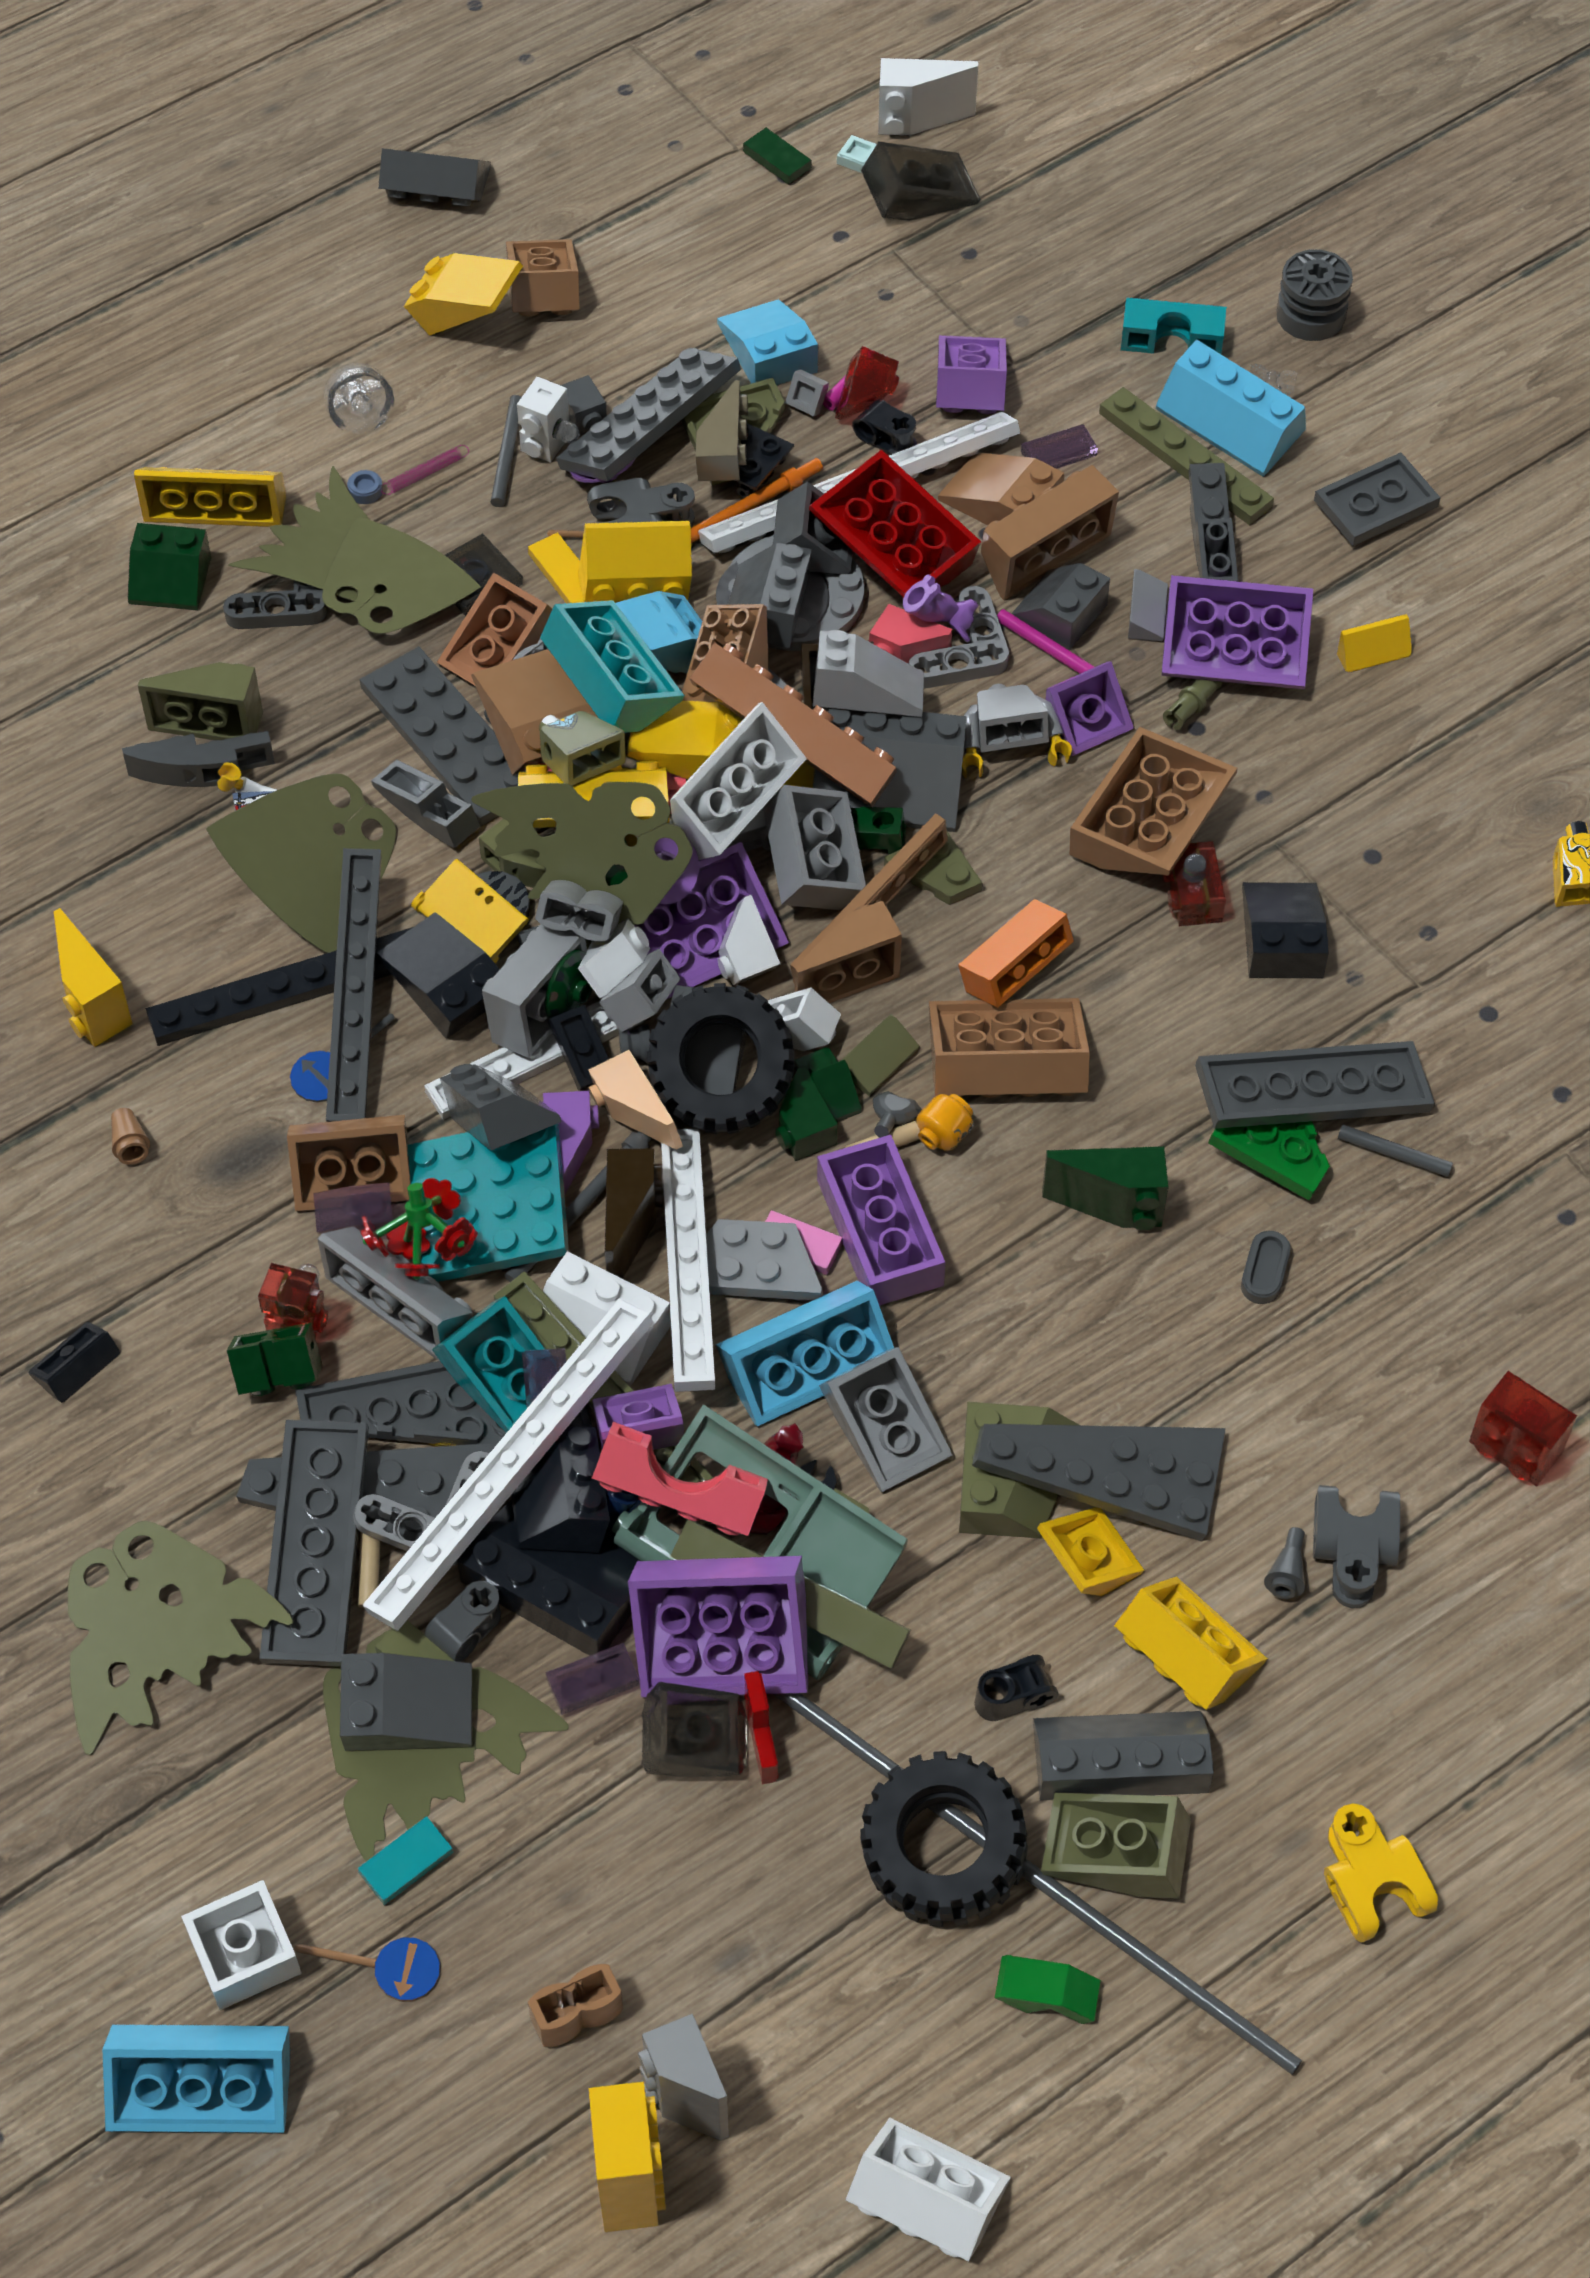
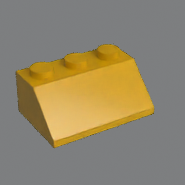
M690 522L585 523L578 570L583 601L613 600L616 603L657 591L684 595L688 600L692 580Z
M1177 1576L1141 1588L1114 1625L1123 1634V1639L1130 1647L1137 1651H1142L1154 1662V1668L1162 1676L1174 1680L1184 1690V1694L1190 1702L1196 1706L1203 1707L1205 1710L1225 1702L1268 1659Z

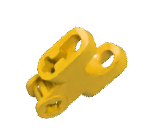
M1352 1803L1338 1809L1333 1818V1823L1328 1830L1327 1838L1338 1862L1325 1867L1324 1876L1328 1888L1355 1940L1365 1942L1375 1937L1380 1920L1376 1914L1373 1899L1378 1895L1387 1893L1403 1899L1412 1914L1417 1917H1423L1437 1911V1893L1410 1841L1404 1835L1386 1841L1374 1815L1362 1805ZM1345 1826H1347L1350 1831L1345 1832ZM1358 1830L1360 1833L1356 1836L1353 1831Z

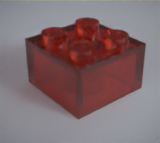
M1507 1371L1481 1404L1469 1442L1483 1456L1494 1458L1508 1467L1516 1478L1529 1481L1537 1487L1563 1454L1577 1415L1518 1376Z

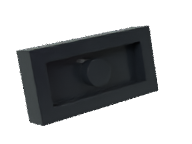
M584 1004L548 1020L578 1091L594 1085L588 1070L609 1060Z

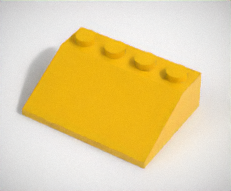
M658 761L636 762L637 768H622V765H619L572 786L580 796L589 801L593 790L606 782L647 783L659 788L668 802L666 767H659ZM547 765L525 766L526 772L518 773V786L563 783L553 771H548ZM638 797L633 800L631 810L635 817L646 820L654 815L655 806L649 798ZM540 818L533 822L534 828L556 827L557 825L556 821L552 818Z

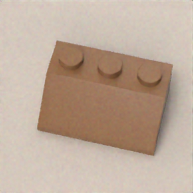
M405 1115L289 1125L287 1141L295 1211L409 1201L407 1187L410 1185V1170Z

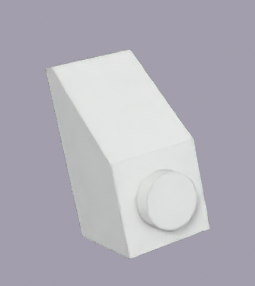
M752 895L744 897L737 904L718 951L720 958L717 959L719 969L725 979L730 978L732 986L769 972L780 965Z
M628 918L618 924L608 940L591 942L578 970L599 998L607 995L644 962L650 950L648 938L643 930L635 927Z
M811 987L768 1000V1003L779 1011L786 1026L789 1028L794 1049L806 1051L825 1046L834 1038L836 1034L835 1028L841 1013Z

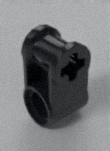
M876 399L852 422L853 431L860 440L882 449L889 455L917 445V441L913 437V433L916 430L915 418L891 406L884 400Z
M1030 1655L1015 1663L983 1673L978 1682L974 1701L975 1710L979 1716L989 1721H1000L1003 1718L1027 1710L1042 1708L1057 1699L1059 1693L1057 1688L1049 1683L1043 1669L1045 1665L1043 1657L1041 1655ZM997 1691L1004 1698L994 1700L989 1698L986 1692Z

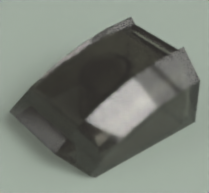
M658 1682L647 1694L641 1715L643 1718L641 1765L647 1774L679 1777H723L741 1775L748 1766L747 1715L741 1696L738 1693Z

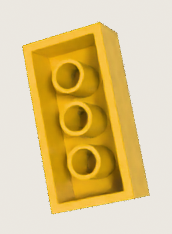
M644 2081L588 2088L596 2175L604 2231L612 2232L659 2226L657 2211L666 2210L655 2096H645Z

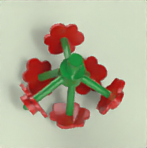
M428 1178L422 1184H410L407 1187L409 1201L405 1204L406 1213L377 1230L366 1216H363L362 1220L365 1228L360 1231L363 1237V1244L368 1245L372 1251L378 1248L385 1257L389 1256V1251L391 1254H402L407 1259H413V1263H395V1267L405 1268V1276H413L415 1280L420 1279L421 1276H429V1269L440 1268V1264L421 1263V1254L427 1253L430 1248V1242L425 1238V1227L432 1225L442 1233L443 1236L435 1244V1250L441 1253L445 1261H450L455 1256L461 1257L468 1253L478 1235L474 1226L465 1217L459 1218L453 1225L449 1226L442 1220L450 1219L453 1216V1209H456L461 1203L459 1193L452 1190V1184L447 1179L439 1182L435 1178ZM384 1235H386V1238L389 1240L387 1243V1249L383 1240L381 1239V1237Z

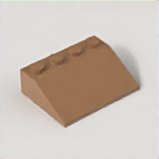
M549 649L471 674L512 775L526 771L525 766L544 763L541 757L539 726L546 716L553 715L561 719L575 712L584 711L598 718ZM630 732L625 733V738L630 736Z
M1139 727L1071 826L1069 855L1101 869L1170 875L1236 775L1237 768Z
M1079 998L1006 1000L998 1008L983 1000L929 1001L935 1096L939 1094H956L960 1097L963 1095H982L994 1098L1002 1094H1020L1026 1097H1033L1048 1093H1058L1063 1096L1088 1093L1090 1051Z

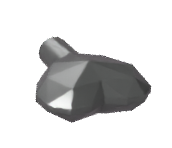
M889 1091L877 1094L873 1098V1108L880 1120L874 1132L880 1138L889 1135L894 1126H902L917 1119L918 1114L922 1111L921 1107L915 1100L899 1097Z

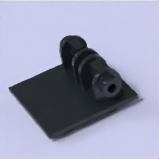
M748 423L747 440H741V444H746L747 463L740 466V480H735L738 482L737 493L742 498L756 492L761 484H765L768 478L774 474V469L785 462L786 456L794 448V444Z

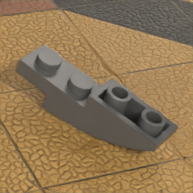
M1224 463L1190 464L1188 470L1191 494L1190 517L1200 578L1238 582L1232 518L1229 516Z
M268 731L248 733L244 736L224 740H213L196 745L194 734L122 748L128 776L147 782L180 787L218 786L217 781L221 777L218 774V770L227 762L235 764L240 771L275 764Z

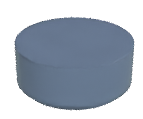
M361 470L355 472L349 477L347 482L348 491L356 503L371 504L382 496V480L373 471Z

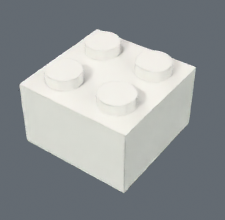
M264 1880L181 1916L220 2010L302 1974L295 1952Z

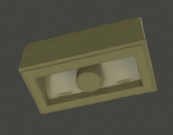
M890 1014L842 1060H845L848 1064L854 1085L870 1097L920 1049V1046L899 1020Z

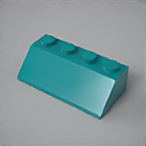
M613 600L554 604L540 638L599 719L622 729L624 733L638 732L682 702L685 695Z

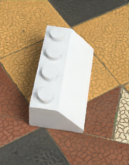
M763 702L758 703L670 799L672 825L681 827L695 847L699 860L721 855L807 759Z

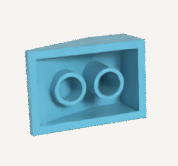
M779 299L717 318L721 331L736 358H738L750 383L773 378L776 385L792 381L794 372L801 369L810 374L818 372V343L806 322Z

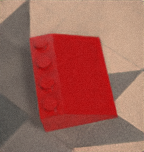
M882 449L809 506V510L903 598L905 593L915 583L922 581L928 574L935 578V583H938L940 587L949 584L973 564L981 541Z

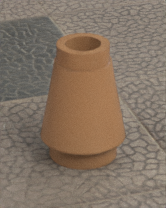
M119 1108L111 1114L112 1153L123 1164H138L148 1156L150 1140L131 1109Z

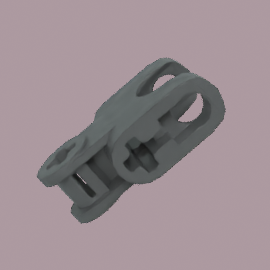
M634 478L601 484L593 487L588 493L587 502L594 517L597 519H615L607 523L679 521V515L682 516L681 521L690 522V527L695 522L694 511L691 508L695 501V494L693 489L684 483H671L651 488L650 483L646 479ZM603 499H612L609 501L600 502Z
M1319 1485L1314 1503L1313 1558L1333 1560L1332 1590L1334 1597L1343 1606L1361 1608L1372 1599L1374 1585L1379 1573L1378 1565H1397L1400 1546L1399 1492L1381 1491L1380 1502L1375 1512L1368 1516L1358 1517L1349 1514L1343 1509L1339 1501V1489L1336 1486Z

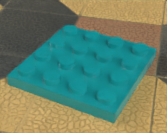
M559 1123L494 1150L488 1149L469 1132L408 1144L410 1184H422L428 1178H435L439 1182L443 1179L449 1180L452 1184V1190L459 1193L461 1203L456 1209H453V1216L450 1219L442 1220L449 1226L453 1225L459 1218L465 1217L478 1233L468 1253L461 1257L455 1256L450 1261H445L441 1253L435 1250V1244L443 1236L442 1233L432 1225L424 1228L426 1231L425 1238L430 1242V1248L427 1253L421 1254V1263L440 1264L439 1269H429V1276L437 1282L562 1257L567 1251L569 1252Z

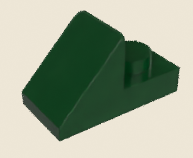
M829 1046L794 1060L796 1071L797 1068L805 1065L836 1122L862 1113L848 1064L845 1060L837 1062Z

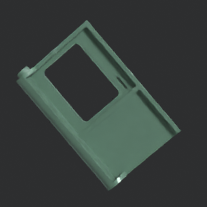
M703 1404L663 1466V1469L671 1476L680 1480L694 1456L699 1452H703L726 1468L732 1465L767 1478L765 1494L785 1506L788 1510V1517L763 1556H802L805 1577L868 1608L902 1555L908 1539ZM642 1501L637 1509H634L631 1513L624 1511L612 1527V1532L616 1534L614 1543L640 1561L676 1560L670 1557L680 1535L659 1521L658 1514L663 1505L654 1507ZM807 1626L808 1674L818 1681L830 1668L844 1644Z

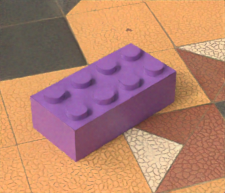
M887 1135L817 1156V1181L838 1233L842 1237V1242L858 1281L874 1290L879 1306L944 1286L946 1262L892 1136Z

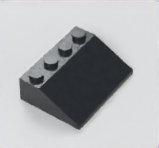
M511 1500L491 1518L457 1560L461 1583L467 1586L476 1581H487L493 1584L498 1590L500 1605L600 1661L632 1614L628 1580L636 1562L640 1560L614 1543L616 1534L612 1530L606 1531L599 1553L519 1549Z

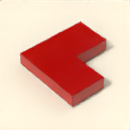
M759 1671L744 1673L745 1710L762 1785L777 1782L778 1761L769 1725V1705L762 1674Z

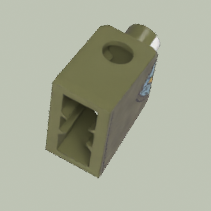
M578 711L561 719L549 715L540 723L542 760L563 783L573 786L625 763L624 731L587 712Z

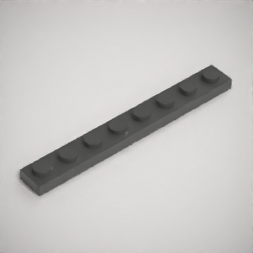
M343 848L326 1122L366 1118L382 859L380 849Z

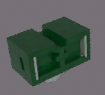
M312 1323L234 1336L226 1350L238 1395L251 1393L252 1396H263L273 1392L276 1385L282 1384L284 1387L290 1386L294 1390L306 1388L317 1380L323 1368Z

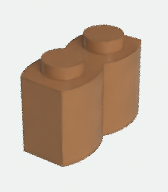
M609 1964L589 1966L573 1976L569 1983H556L546 1986L529 1999L530 2019L543 2047L564 2044L576 2037L583 2028H593L607 2024L622 2012V1991Z

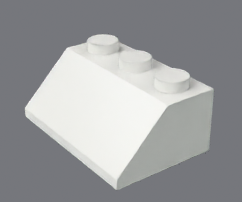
M568 1251L546 1281L543 1289L548 1298L585 1338L588 1337L619 1299L649 1313L654 1322L653 1325L615 1369L630 1387L671 1326L670 1302Z
M889 2118L864 2152L846 2201L856 2205L860 2211L869 2216H878L898 2226L903 2233L909 2236L920 2237L938 2246L942 2252L949 2256L960 2257L969 2262L988 2228L1011 2177Z

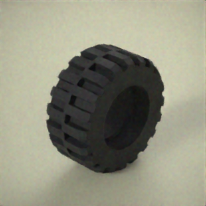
M714 983V987L703 988L702 985L693 988L690 994L684 997L681 994L672 1001L673 1005L667 1011L663 1010L657 1018L658 1023L655 1029L651 1030L649 1051H647V1064L651 1083L667 1110L674 1117L682 1120L685 1125L694 1129L699 1128L705 1130L706 1133L717 1134V1132L738 1133L740 1132L739 1130L749 1126L750 1128L755 1127L766 1116H771L778 1109L781 1100L785 1099L795 1069L792 1037L779 1011L776 1008L774 1009L768 1003V1000L759 993L755 995L749 992L746 987L739 985L736 988L726 986V983ZM712 1024H731L742 1029L751 1037L757 1049L758 1062L752 1079L742 1089L731 1094L715 1095L700 1089L690 1079L686 1070L685 1053L689 1042L697 1032Z
M946 1751L933 1752L934 1759L923 1761L921 1754L909 1758L910 1766L903 1770L898 1765L887 1773L889 1780L885 1784L877 1783L871 1792L873 1797L872 1803L865 1804L862 1815L864 1827L860 1829V1840L871 1879L876 1889L882 1892L890 1906L895 1910L897 1908L902 1909L907 1918L916 1922L923 1918L929 1921L930 1926L943 1927L944 1921H954L957 1927L967 1925V1918L978 1914L980 1920L992 1913L990 1907L997 1902L1003 1905L1011 1896L1010 1888L1012 1885L1019 1884L1023 1875V1862L1027 1861V1831L1019 1799L1013 1795L1012 1787L1004 1777L998 1778L995 1775L992 1766L984 1761L977 1765L973 1763L972 1756L958 1753L957 1759L947 1757ZM938 1804H956L968 1808L979 1817L985 1830V1845L978 1859L963 1871L951 1875H933L919 1870L911 1863L904 1848V1834L912 1819L926 1808Z

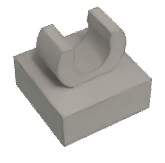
M797 370L794 372L785 403L807 414L816 416L821 412L825 395L829 389V382L804 370Z

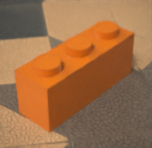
M1036 899L1032 900L958 964L966 992L997 1008L1000 1007L1074 942L1067 914Z

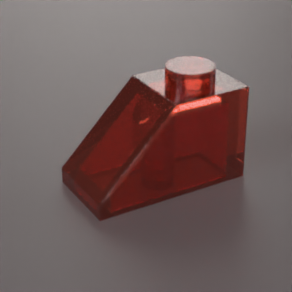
M862 346L849 362L835 418L843 420L864 411L876 399L883 400L888 394L892 395L899 383L900 377L896 375L899 361Z

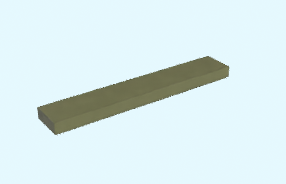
M687 1520L670 1557L676 1560L765 1557L691 1520ZM804 1576L807 1626L889 1668H894L911 1630Z

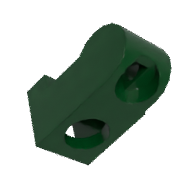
M851 808L859 850L863 848L886 849L889 855L904 847L906 824L903 808Z

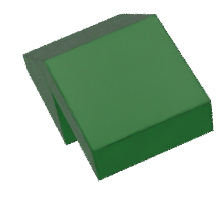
M1005 1955L1001 1958L994 1998L1025 2013L1052 2009L1081 2024H1086L1095 2020L1101 1980L1069 1964Z

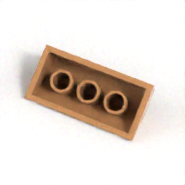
M1093 465L1082 471L1073 472L1066 481L1054 488H1047L1038 498L1028 504L1019 505L1010 515L1000 521L995 520L985 528L981 554L999 596L1004 601L1042 578L1048 570L1062 566L1111 535L1119 491Z

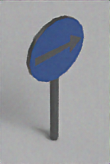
M388 1014L371 1029V1039L394 1020L393 1014ZM309 1052L300 1057L293 1065L290 1074L291 1086L299 1097L306 1101L317 1103L327 1101L330 1052Z

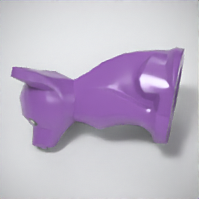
M929 574L922 581L915 583L905 593L903 607L907 613L927 622L948 621L951 628L966 642L971 640L966 630L971 627L974 621V611L979 606L975 600L969 599L955 602L951 595L940 591V585L935 583V578Z

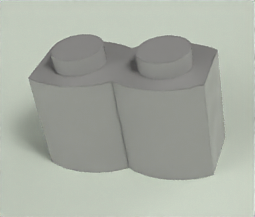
M554 880L548 884L540 895L535 919L543 926L553 930L567 931L572 929L577 935L585 939L606 941L618 926L623 901L605 891L592 890L587 892L583 887L574 882Z

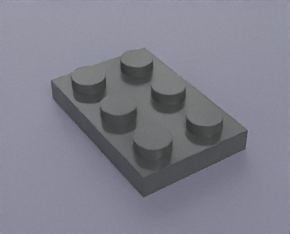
M1400 452L1315 491L1314 501L1350 544L1354 546L1439 507L1441 497Z

